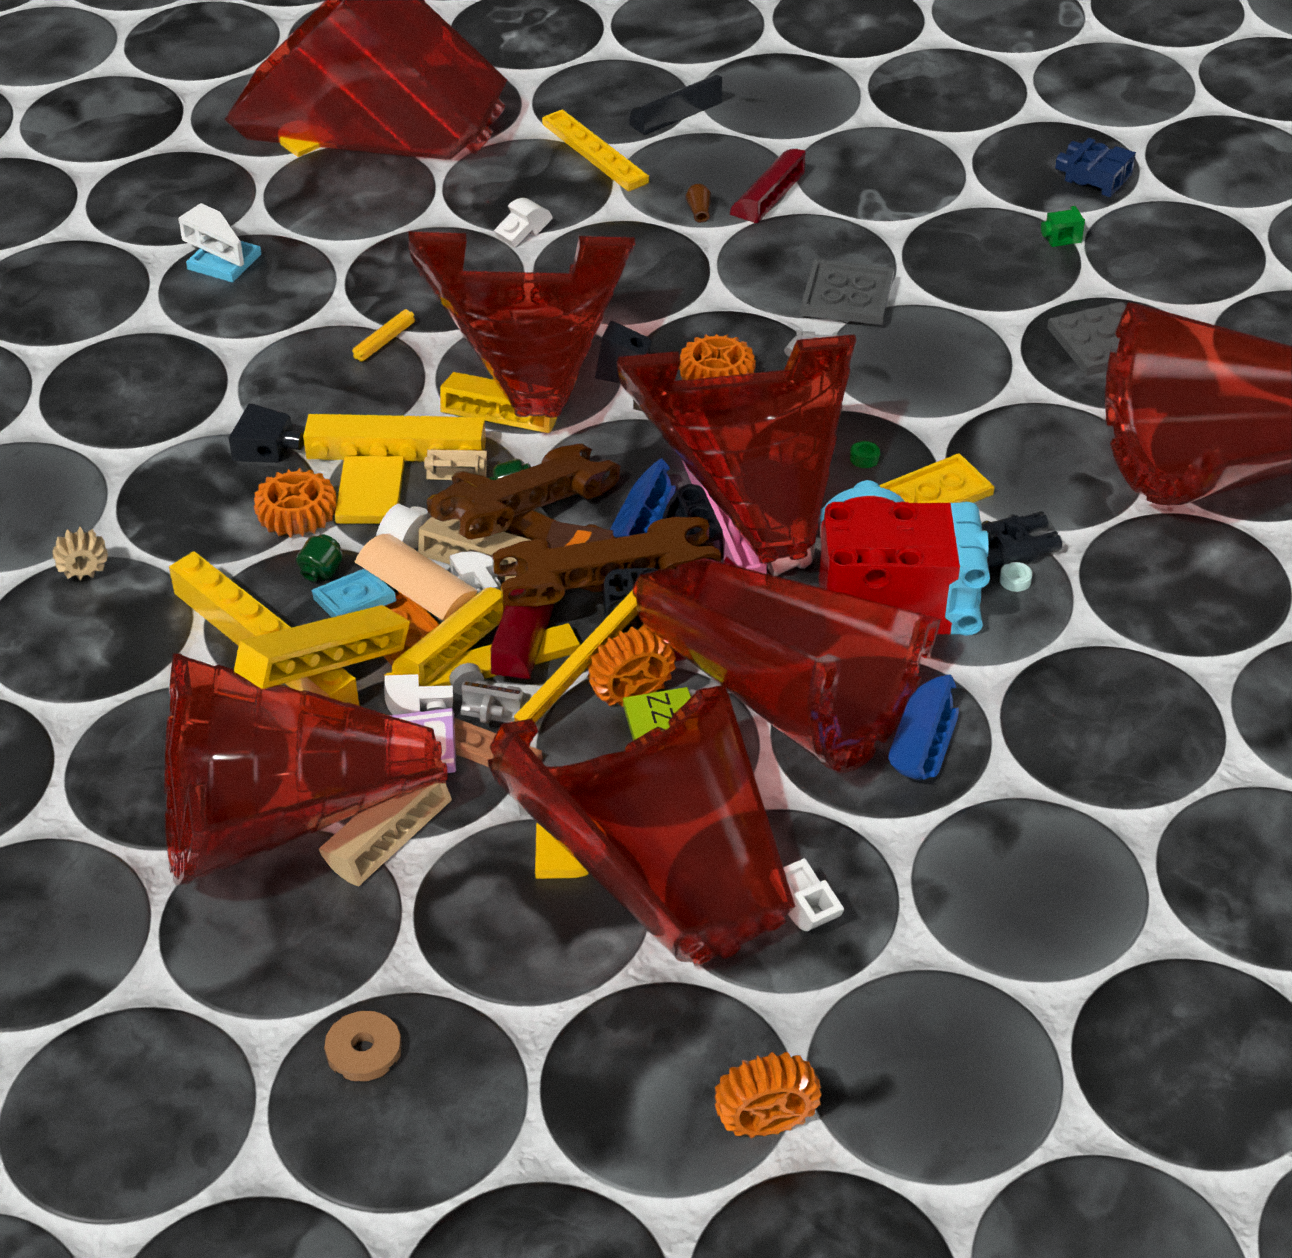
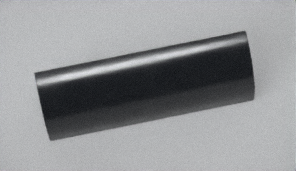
M719 75L710 76L633 108L630 113L629 125L645 136L721 104L722 77Z

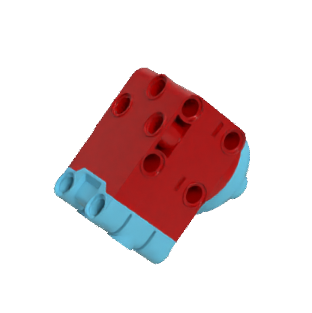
M866 480L857 483L854 488L834 496L820 510L819 525L822 549L819 586L822 614L826 615L827 633L837 636L961 634L967 636L981 630L983 626L980 610L981 588L986 586L990 580L987 562L989 544L987 531H982L979 508L976 504L972 502L909 503L905 502L896 493L881 488L878 483Z

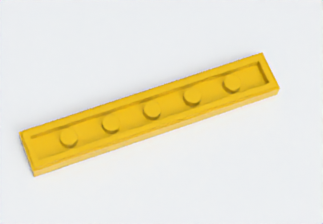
M563 109L542 117L543 126L628 192L649 183L648 174Z
M646 575L514 715L515 727L523 734L527 733L588 668L587 666L592 662L591 655L599 653L598 645L608 643V637L613 639L618 636L619 630L622 631L655 596L656 582Z
M569 623L545 629L535 665L572 655L577 650L580 644ZM491 645L466 651L425 686H450L449 676L456 667L466 663L478 665L484 679L497 676L491 674ZM390 672V673L384 674V676H385V675H397V674L394 673V672Z

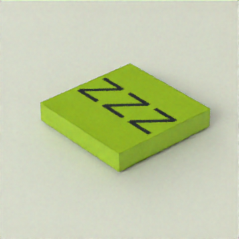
M688 687L623 697V708L637 753L703 742V733Z

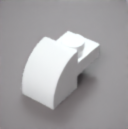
M519 198L508 205L511 213L500 223L494 232L499 239L515 248L529 233L536 236L553 217L547 209L527 198Z
M398 503L386 513L379 525L376 536L391 534L411 548H418L419 528L432 516H430V513L425 508H408Z
M473 551L460 552L449 556L451 573L478 590L476 595L488 587L501 590V584L498 580V575L494 574L492 558L490 556Z
M418 674L384 676L385 702L393 715L452 708V685L419 686Z
M805 858L774 871L772 879L790 907L788 915L800 929L809 931L842 915L844 908L826 880L819 881Z

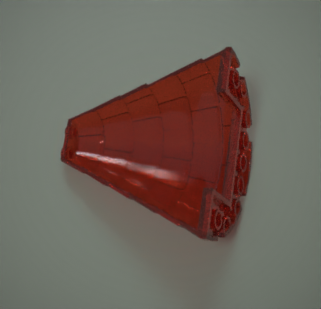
M409 232V250L415 268L443 305L449 317L460 329L461 334L476 352L479 360L493 376L495 383L514 408L515 415L518 417L545 415L549 418L561 415V409L566 405L579 376L578 372L591 348V343L612 300L614 290L633 252L635 238L579 236L572 273L463 271L467 243L466 233Z
M855 334L797 340L785 369L781 371L675 381L681 363L679 351L618 357V376L625 391L640 406L642 412L659 430L665 441L684 461L688 470L708 491L712 500L732 521L734 528L758 556L759 562L766 564L785 557H789L791 560L805 558L808 555L807 549L813 546L816 540L821 505L830 473L828 470L837 439L835 434L851 370L849 366L857 341Z
M173 653L169 684L170 716H167L164 794H167V812H165L166 849L170 873H173L175 885L191 884L220 869L229 868L264 851L269 852L308 833H315L345 818L357 816L394 798L399 799L436 783H446L447 764L441 761L442 746L440 741H436L433 728L392 717L349 702L338 701L307 690L299 691L281 684L261 689L234 672V669L221 665L213 666L182 654Z

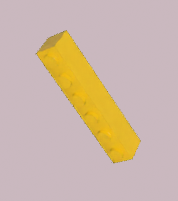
M308 414L303 435L306 458L323 460H344V456H404V461L424 462L425 457H427V450L485 451L486 444L484 417Z
M379 605L240 640L234 672L259 688L266 689L404 650L410 621L387 607Z

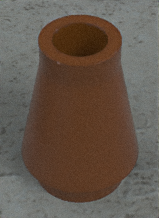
M694 184L689 187L685 198L695 221L699 223L706 222L710 217L711 192L703 184Z

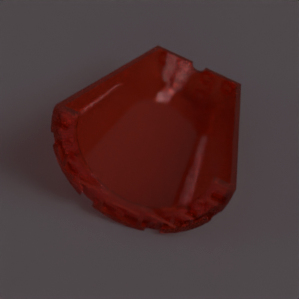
M1128 302L1115 332L1117 338H1120L1117 352H1110L1105 385L1106 424L1107 426H1113L1115 439L1113 438L1110 442L1111 449L1119 470L1130 487L1135 492L1143 493L1147 496L1146 500L1158 505L1176 506L1292 474V346Z
M707 558L677 565L676 569L665 568L640 575L633 587V596L636 597L638 615L646 628L825 767L840 773L854 771L867 763L875 755L876 748H874V744L876 741L886 743L899 724L907 702L917 690L922 678L917 676L920 669L921 657L926 659L930 657L941 621L939 618Z
M724 685L698 689L672 715L673 718L668 721L670 727L665 731H661L660 727L654 728L628 743L625 747L626 751L601 755L571 765L545 766L529 748L533 738L539 731L533 719L503 723L490 745V750L494 755L493 759H488L490 772L496 782L678 961L693 962L694 966H700L718 955H721L723 959L731 957L741 949L740 945L750 941L766 930L767 932L777 930L786 923L785 916L796 906L733 706Z

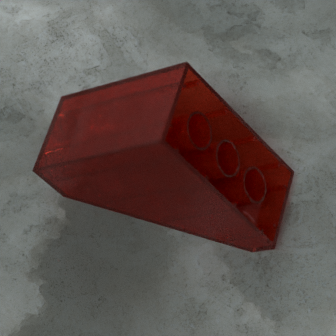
M325 0L257 67L224 120L247 140L280 143V137L319 143V147L451 160L465 147L472 154H475L490 139L493 131L488 126L500 116L506 106L499 99V96L507 79L424 0Z

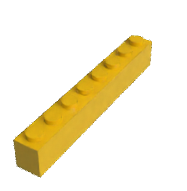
M195 551L169 566L174 594L238 646L240 640L291 628ZM342 667L285 683L333 723L359 707L356 678Z

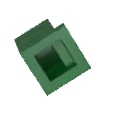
M1070 206V210L1047 213L1046 221L1041 223L1042 236L1046 237L1051 247L1082 243L1085 219L1076 206Z

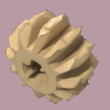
M81 527L75 533L67 529L65 537H57L56 546L52 550L58 572H64L67 579L77 575L80 581L84 575L94 578L95 571H103L104 562L108 558L105 541L102 536H96L93 529L84 533Z

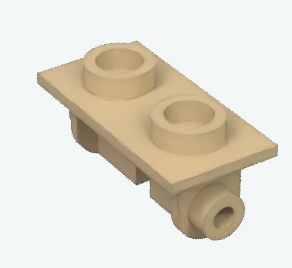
M427 450V457H425L424 467L427 469L426 479L452 480L451 477L460 471L486 477L487 451Z

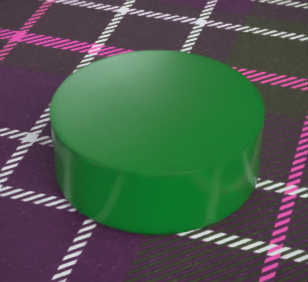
M860 441L852 445L850 461L853 465L859 468H871L879 462L880 449L876 444L869 441Z

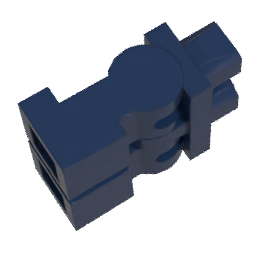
M1088 138L1083 144L1072 141L1068 145L1066 154L1061 152L1057 156L1055 169L1066 173L1065 181L1070 183L1074 181L1079 185L1088 183L1102 189V195L1111 198L1132 175L1136 152L1117 146L1109 149L1103 143L1095 144V140Z

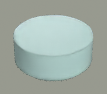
M1011 562L1002 567L1000 583L1004 588L1019 592L1030 587L1032 570L1027 565L1020 562Z

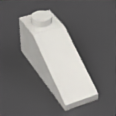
M200 203L178 218L183 241L240 267L244 265L241 241L220 211Z

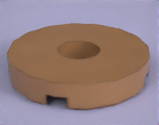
M357 1011L343 1016L332 1025L326 1035L324 1049L328 1064L335 1073L337 1071L343 1074V1077L350 1081H370L382 1077L389 1071V1067L394 1062L397 1063L401 1056L402 1042L397 1025L388 1016L375 1011ZM368 1041L373 1044L366 1051L354 1049V1046L359 1042Z

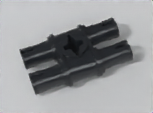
M1043 511L1020 517L1011 514L1008 518L992 522L987 520L981 524L982 531H987L988 568L996 566L1002 568L1011 562H1032L1039 555L1062 549V539L1057 531L1034 537L1029 535L1030 533L1048 529V519Z

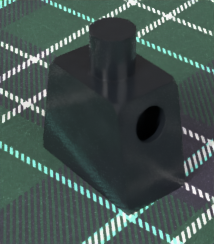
M610 320L602 336L595 378L634 386L638 378H643L645 372L660 376L665 360L650 356L652 340L649 337Z
M249 403L228 438L232 461L280 462L288 448L302 450L304 446V433L293 431L291 417L287 413Z

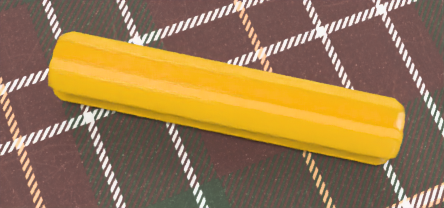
M407 309L401 311L352 349L353 357L360 362L365 361L415 322L414 313L412 311L409 312Z

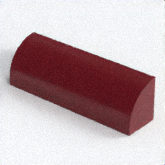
M801 149L784 151L733 204L730 215L758 223L805 173L806 151Z
M515 589L511 591L510 595H520L525 589ZM555 603L535 607L506 605L491 645V674L530 679Z

